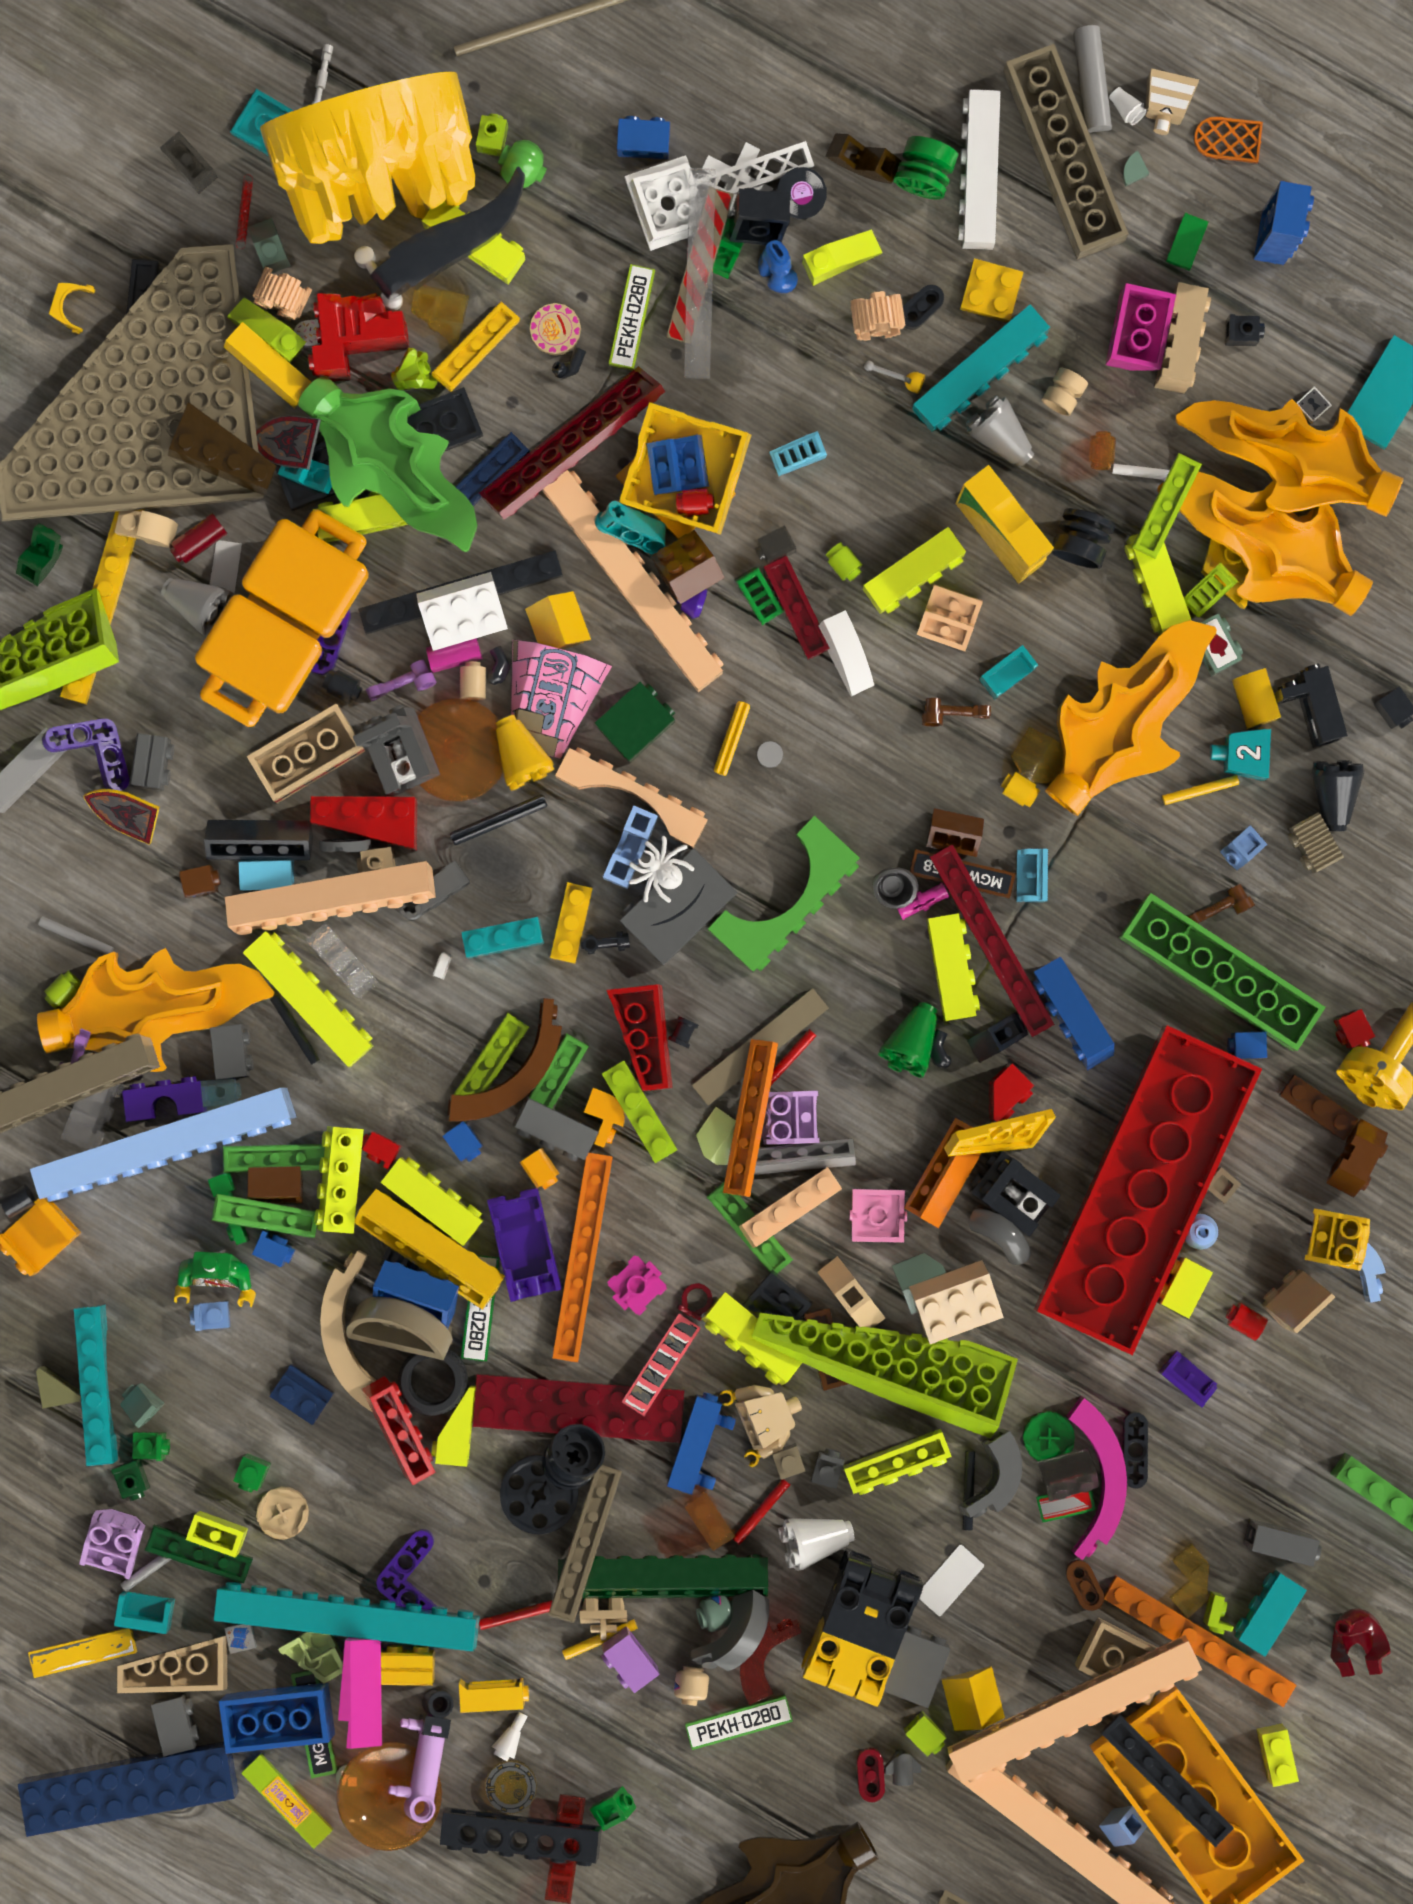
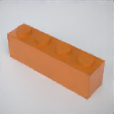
M957 1118L954 1119L904 1206V1209L937 1228L940 1227L982 1154L947 1155L944 1147L952 1134L959 1130L973 1128Z

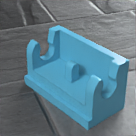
M1048 849L1017 850L1016 902H1046L1048 899Z
M240 860L238 862L240 890H266L294 884V860Z

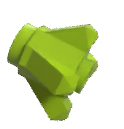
M414 348L407 349L399 366L391 373L392 381L398 390L435 388L437 380L429 374L431 373V368L427 362L428 355L426 352H417Z

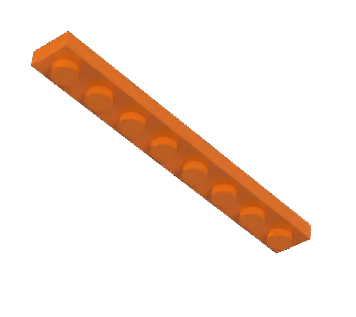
M589 1152L586 1157L553 1359L577 1363L579 1361L613 1156Z
M1115 1575L1104 1594L1106 1601L1172 1641L1186 1635L1197 1656L1283 1708L1297 1686L1286 1677Z

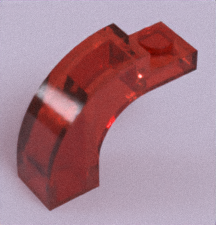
M790 1618L783 1620L776 1625L777 1629L773 1630L768 1621L760 1644L753 1654L740 1665L741 1685L749 1705L773 1694L772 1686L764 1671V1662L773 1647L802 1633V1628L797 1619L793 1621Z

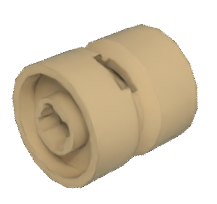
M1059 368L1053 379L1054 386L1048 387L1042 402L1053 411L1064 416H1070L1077 405L1075 398L1082 396L1088 382L1079 374L1069 369Z

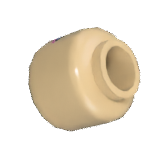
M683 1666V1670L676 1673L674 1695L682 1699L681 1704L697 1706V1701H703L707 1698L709 1676L703 1673V1668Z

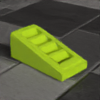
M1219 563L1184 596L1186 606L1197 617H1201L1238 580L1222 563ZM1215 574L1226 584L1225 587L1214 576ZM1208 581L1215 587V589H1216L1219 593H1217V592L1213 589V587L1208 583ZM1200 589H1202L1211 598V600Z

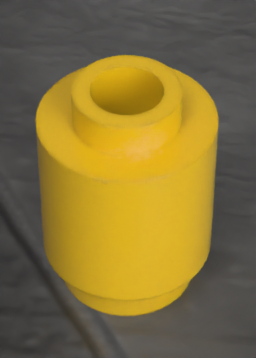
M1017 772L1013 776L1008 773L1000 786L1004 788L1003 795L1019 805H1026L1029 808L1041 791L1036 788L1035 783Z

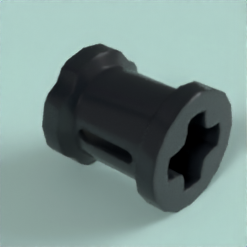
M678 1016L677 1026L673 1035L668 1037V1040L689 1049V1040L694 1029H698L699 1025Z

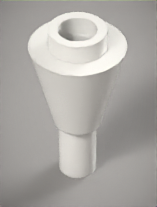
M518 1711L511 1727L509 1726L491 1746L496 1749L494 1755L508 1761L509 1757L515 1759L521 1734L520 1730L528 1716Z

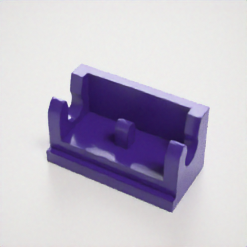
M1177 1350L1158 1371L1201 1408H1203L1218 1388L1216 1386L1217 1383Z

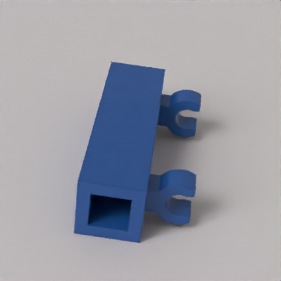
M704 1392L703 1396L697 1394L667 1487L691 1495L695 1484L713 1490L716 1478L699 1472L715 1424L733 1430L736 1422L735 1418L719 1413L722 1402L717 1401L718 1396Z

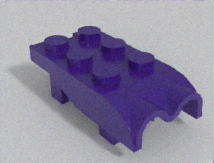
M538 1188L521 1191V1197L506 1200V1196L487 1200L510 1302L561 1290L559 1273Z

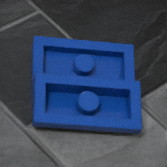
M702 435L646 443L654 495L709 487Z

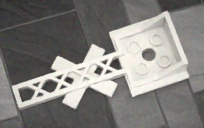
M806 141L758 158L756 157L760 149L746 142L735 166L732 167L708 155L701 171L709 175L697 179L693 177L686 155L625 176L624 178L649 250L652 251L695 236L706 199H701L696 185L703 184L707 187L733 193L734 197L729 216L739 188L772 191L773 188L766 185V183L780 179L787 171L796 167L812 168L814 163ZM801 149L806 163L798 166L790 162L789 159L794 151ZM771 159L782 164L779 172L776 174L765 169L768 161ZM751 169L758 172L755 179L748 176ZM719 180L726 183L724 189L717 186ZM670 197L674 201V208L670 211L664 210L661 206L662 198Z

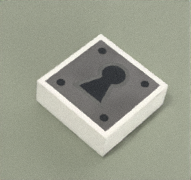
M1315 386L1297 402L1305 418L1311 424L1332 406Z

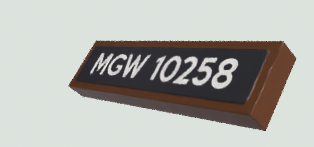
M915 849L910 872L916 877L944 883L930 859V856L934 854ZM962 861L979 892L1010 899L1016 873Z

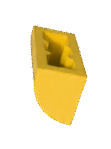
M1266 668L1232 680L1247 729L1281 718Z

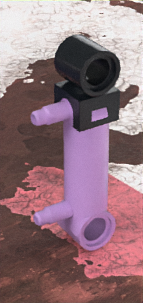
M438 1689L428 1691L423 1697L422 1706L428 1715L420 1714L419 1720L401 1719V1727L417 1730V1733H419L410 1787L397 1785L389 1786L388 1788L389 1794L407 1798L404 1803L405 1814L410 1819L419 1823L429 1821L435 1813L434 1798L445 1738L448 1739L451 1720L444 1717L448 1716L454 1707L452 1697ZM441 1697L443 1705L439 1710L435 1711L433 1701L435 1698ZM423 1801L425 1804L424 1811L416 1815L414 1807L418 1802Z

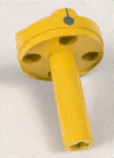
M1413 1002L1406 1009L1381 1051L1368 1047H1355L1346 1055L1337 1070V1075L1356 1095L1358 1100L1369 1107L1377 1106L1383 1109L1401 1111L1404 1110L1413 1095V1076L1401 1064L1413 1045Z

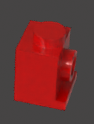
M372 1131L371 1135L366 1134L362 1141V1149L368 1153L366 1157L380 1164L381 1160L384 1161L383 1167L386 1169L391 1168L402 1145L375 1131Z

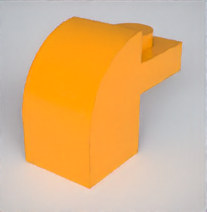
M593 1088L584 1112L603 1119L594 1144L605 1147L606 1143L612 1144L616 1129L612 1128L613 1124L624 1127L625 1112L616 1097Z

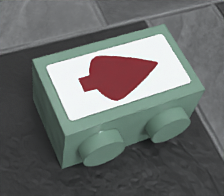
M1216 614L1201 622L1214 626L1217 629L1203 657V662L1212 677L1240 662L1243 659L1241 657L1243 651L1240 644L1236 640H1232L1229 634L1231 631L1230 626L1224 617L1221 618L1219 614Z

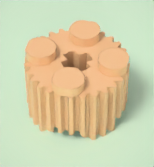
M265 267L252 295L255 298L253 303L265 310L268 308L277 310L276 315L287 321L300 318L312 289L309 287L303 289L300 287L301 281L285 273L283 275L279 274V276L272 274L273 269Z
M884 291L871 293L870 299L859 298L851 300L853 327L857 340H871V336L885 335V338H892L893 336L901 335L900 329L904 328L905 319L900 294L886 296Z

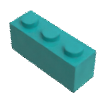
M539 917L461 932L466 958L468 959L544 944Z
M1277 1570L1273 1574L1269 1573L1262 1584L1264 1589L1259 1596L1255 1595L1248 1607L1250 1611L1246 1618L1242 1617L1235 1626L1236 1634L1234 1636L1264 1657L1268 1654L1307 1591L1304 1587Z

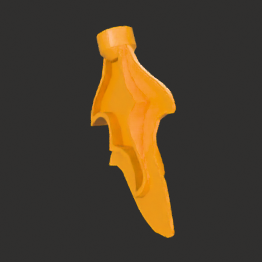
M1293 399L1288 401L1282 409L1270 412L1225 401L1197 402L1176 415L1175 421L1178 425L1195 433L1219 451L1254 463L1267 471L1276 485L1272 495L1266 499V505L1274 510L1289 513L1343 502L1365 505L1368 510L1387 517L1404 480L1402 477L1385 470L1382 471L1368 452L1360 426L1353 416L1341 408L1334 426L1328 431L1317 430L1310 426L1300 406Z
M1198 472L1179 511L1196 530L1229 548L1242 558L1248 572L1242 585L1236 590L1237 596L1255 603L1310 598L1331 603L1349 616L1356 612L1370 591L1373 581L1358 571L1352 570L1343 552L1338 519L1329 504L1311 508L1307 515L1298 517L1293 512L1287 513L1267 507L1266 499L1273 493L1276 485L1274 481L1264 490L1250 493L1215 476ZM1163 483L1158 486V488H1157L1158 493H1159V491H1160V489H1161Z
M1189 620L1170 626L1155 640L1142 658L1130 668H1115L1101 661L1097 671L1098 691L1091 702L1079 703L1068 694L1064 697L1058 708L1057 727L1063 749V766L1060 774L1056 776L1045 790L1046 793L1063 808L1078 816L1092 797L1109 786L1132 777L1164 770L1180 757V752L1170 748L1160 738L1162 723L1186 697L1195 684L1205 651L1215 636L1217 629L1214 626Z
M164 948L156 952L143 968L126 972L118 964V953L111 952L99 957L88 968L76 995L64 1008L38 1013L37 1024L40 1039L47 1054L74 1048L76 1035L79 1036L81 1028L91 1032L85 1050L101 1052L102 1047L108 1044L117 1043L118 1045L123 1043L127 1036L133 1034L149 1037L152 1040L160 1065L159 1068L150 1072H161L167 1068L162 1059L161 1043L171 1035L210 1029L225 1024L250 1005L273 997L274 991L259 971L242 964H224L199 971H184L174 964L168 950Z

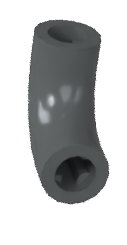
M978 1207L972 1212L969 1219L971 1231L989 1237L1002 1248L1010 1264L1020 1265L1030 1259V1246L1022 1232L1011 1221L994 1211Z

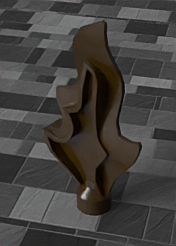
M858 1821L839 1832V1834L815 1839L793 1840L763 1836L746 1839L739 1842L738 1845L746 1855L751 1866L746 1877L709 1895L700 1904H846L847 1892L855 1873L879 1860V1857L870 1838Z

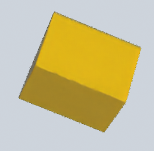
M574 591L547 596L525 609L539 644L565 650L591 640Z
M992 1666L941 1679L954 1731L982 1730L1005 1718Z

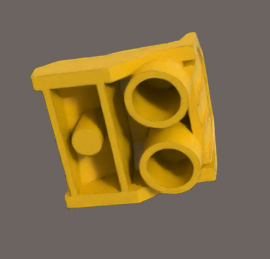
M1314 1208L1312 1232L1305 1260L1360 1271L1367 1250L1370 1219Z

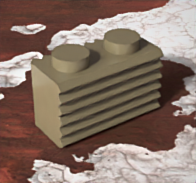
M1319 812L1288 828L1290 832L1287 835L1288 840L1293 848H1299L1302 854L1300 861L1306 871L1311 870L1312 874L1317 873L1344 858Z

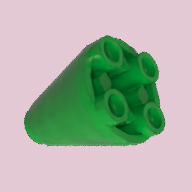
M919 1002L918 1006L910 1011L883 1043L878 1055L889 1061L887 1065L889 1068L897 1072H901L904 1069L915 1077H924L929 1067L937 1023L936 1014L938 1011L935 1007Z

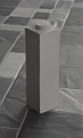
M45 728L0 772V813L4 814L66 752H50L43 747L42 736L49 730L48 728ZM54 734L49 738L50 742L56 743V746L58 742L66 739L64 736L56 738Z

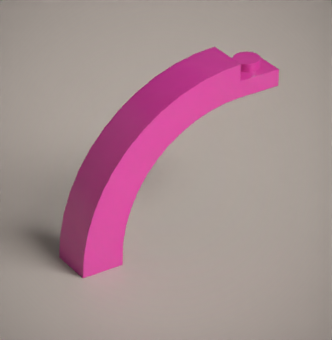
M1080 1396L1066 1417L1075 1423L1091 1442L1099 1461L1102 1479L1101 1496L1097 1511L1090 1525L1071 1550L1077 1557L1083 1560L1085 1556L1090 1557L1098 1546L1096 1544L1098 1539L1107 1545L1114 1535L1124 1510L1127 1476L1123 1453L1111 1426L1090 1402Z

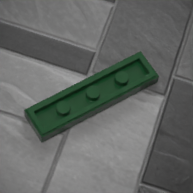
M155 1524L153 1525L144 1551L244 1584L253 1557L242 1553L232 1557L188 1541L185 1534Z

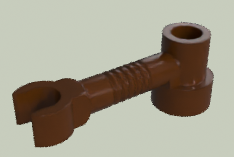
M926 698L925 713L922 714V725L928 727L942 726L943 715L990 719L991 706L941 705V699Z
M1239 884L1227 891L1228 897L1188 917L1199 924L1231 906L1236 914L1239 915L1254 907L1255 904L1251 896L1248 897L1242 885Z

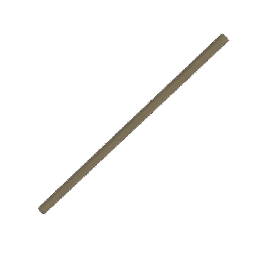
M594 0L454 46L453 48L457 57L629 0Z

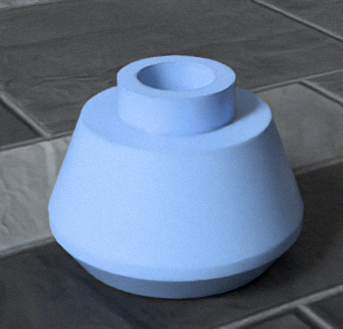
M1197 1214L1185 1239L1186 1243L1192 1248L1200 1250L1211 1247L1218 1237L1216 1222L1208 1215Z

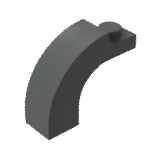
M1001 1429L991 1439L987 1438L981 1442L990 1458L992 1474L988 1484L982 1491L959 1505L963 1515L977 1518L987 1512V1507L998 1513L1014 1497L1021 1480L1022 1458L1019 1447L1009 1430Z
M754 1590L733 1597L732 1619L727 1631L717 1641L691 1650V1660L706 1669H714L719 1666L726 1671H731L744 1663L756 1650L766 1631L769 1619V1599Z

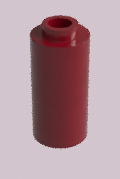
M212 513L172 541L173 548L170 549V552L178 562L183 560L187 564L228 533Z

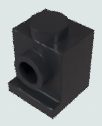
M1230 314L1226 319L1225 346H1257L1260 338H1264L1265 324L1260 323V316H1236L1235 314ZM1243 326H1250L1251 332H1245Z

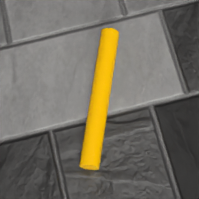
M1237 775L1162 795L1164 805L1237 786L1239 785V779Z
M633 1619L617 1626V1633L626 1626L631 1632L638 1629L635 1620ZM607 1633L606 1640H601V1634H598L562 1650L563 1655L568 1660L602 1645L616 1633Z

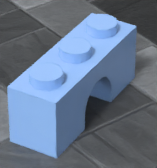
M633 806L619 844L604 873L603 878L628 889L629 881L632 880L636 871L629 864L633 862L638 866V859L642 857L646 847L645 842L649 840L657 822V815Z

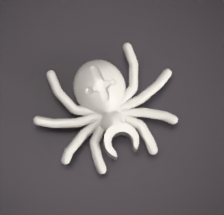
M662 836L661 854L650 842L646 841L645 845L653 851V853L651 851H644L645 854L650 856V862L643 863L638 859V863L643 868L633 862L629 864L634 870L645 874L637 879L630 880L629 884H637L648 879L644 891V902L648 901L652 882L659 896L666 902H671V899L662 892L658 883L666 889H675L681 884L682 872L673 863L683 865L690 871H694V867L686 861L670 859L678 852L687 849V845L677 847L665 856L667 840L665 836Z

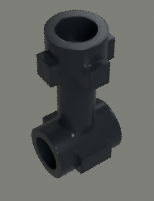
M623 931L617 932L616 937L596 939L593 935H586L584 941L581 942V949H584L589 955L595 954L597 949L618 947V951H625L626 948H630L629 934L623 933Z

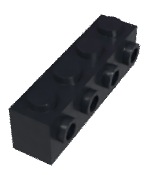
M208 820L204 837L206 860H310L313 845L312 823L310 820Z

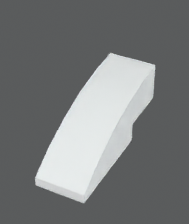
M846 610L823 620L819 628L830 647L828 653L850 696L874 686L866 656Z

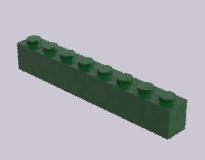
M757 1554L748 1555L747 1558H736L734 1555H723L721 1558H710L707 1555H698L695 1558H684L680 1555L658 1558L648 1555L642 1559H632L630 1556L606 1559L603 1556H595L582 1599L735 1597L751 1590L758 1592L764 1597H768V1557H762ZM566 1557L558 1559V1582Z

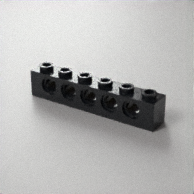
M447 1807L442 1816L440 1845H447V1849L456 1851L462 1850V1847L472 1848V1852L479 1854L496 1851L498 1855L504 1857L521 1854L524 1855L525 1859L539 1860L540 1857L550 1858V1861L554 1863H565L566 1860L576 1861V1864L579 1866H591L592 1863L596 1864L599 1859L602 1826ZM463 1827H472L475 1831V1836H466L463 1832ZM489 1830H498L501 1834V1839L493 1840L489 1836ZM521 1832L525 1834L527 1842L523 1844L517 1842L515 1833ZM544 1835L549 1836L553 1841V1845L550 1847L544 1846L541 1843L540 1837ZM575 1839L579 1844V1848L576 1850L570 1849L566 1844V1840Z

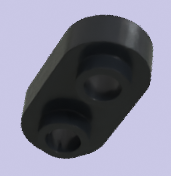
M936 285L923 287L903 306L904 327L906 329L915 330L920 328L942 307L944 293L940 287ZM932 296L935 298V302L930 304L926 301V298ZM913 313L917 316V319L910 321L907 316Z

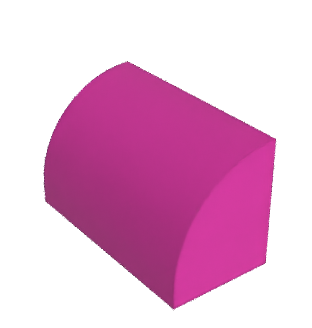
M477 638L434 651L432 646L426 647L430 668L433 673L465 665V662L483 660Z

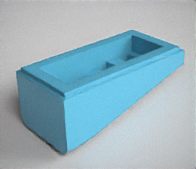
M818 431L769 452L778 477L825 459L827 456ZM813 442L817 453L812 454L808 443ZM800 446L804 447L805 453L807 455V457L804 459L802 458L801 452L799 450ZM790 450L794 451L797 458L795 463H793L790 456ZM782 453L784 454L788 466L783 467V464L779 457V455Z

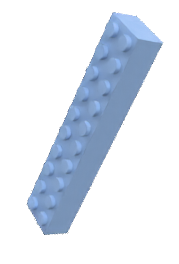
M278 1088L32 1168L30 1172L39 1199L47 1198L48 1202L57 1201L69 1197V1191H73V1194L91 1190L93 1189L92 1184L96 1182L98 1186L118 1181L117 1176L121 1174L125 1178L143 1173L142 1167L145 1166L148 1167V1170L167 1165V1159L170 1158L173 1159V1162L192 1157L191 1152L195 1150L198 1153H204L217 1149L216 1143L222 1142L223 1145H229L241 1141V1135L247 1134L248 1137H254L266 1133L265 1127L272 1126L273 1129H278L291 1125L290 1119L296 1118V1114L288 1089Z

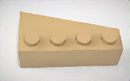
M1178 282L1174 289L1176 298L1162 367L1157 372L1154 388L1185 394L1189 387H1193L1196 372H1194L1195 364L1198 362L1201 347H1198L1200 337H1203L1206 322H1203L1204 312L1208 313L1211 303V297H1207L1209 288Z
M226 1636L117 1666V1693L227 1689Z

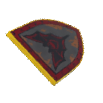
M99 789L84 794L83 797L89 807L107 825L148 845L152 843L159 806L128 792L113 789Z

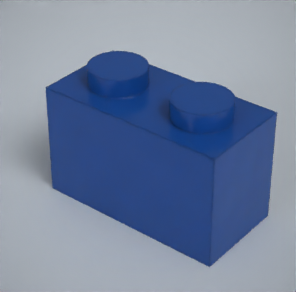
M626 116L624 119H619L618 157L669 159L670 121H665V119L653 117L650 120H640L636 116Z

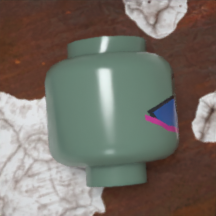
M725 1596L709 1597L702 1600L699 1608L696 1609L697 1619L701 1628H706L711 1633L728 1628L732 1619L733 1601H728Z

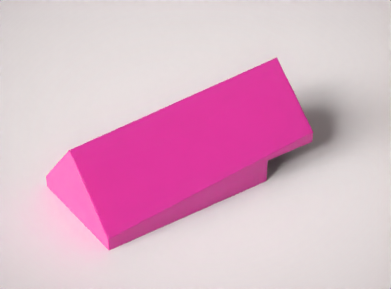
M348 1637L345 1640L338 1720L349 1721L346 1748L382 1746L381 1641L354 1637Z

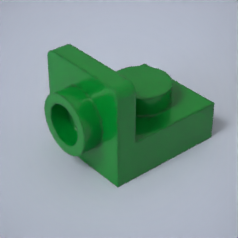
M133 1432L132 1459H156V1461H162L165 1459V1455H169L170 1439H166V1432Z
M622 1786L611 1796L593 1804L589 1810L598 1824L602 1826V1830L605 1831L628 1819L636 1809V1805L632 1796Z

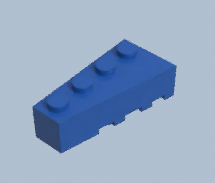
M1062 957L1034 971L1035 980L1032 983L1039 995L1044 994L1048 1001L1045 1004L1049 1012L1059 1020L1061 1032L1066 1039L1069 1038L1075 1055L1079 1060H1082L1087 1071L1114 1056V1042Z

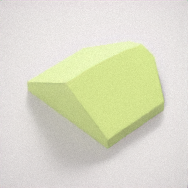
M717 1107L710 1114L696 1137L702 1153L707 1159L716 1165H728L736 1120Z

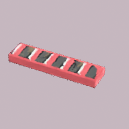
M678 1314L624 1397L622 1403L645 1416L701 1328Z

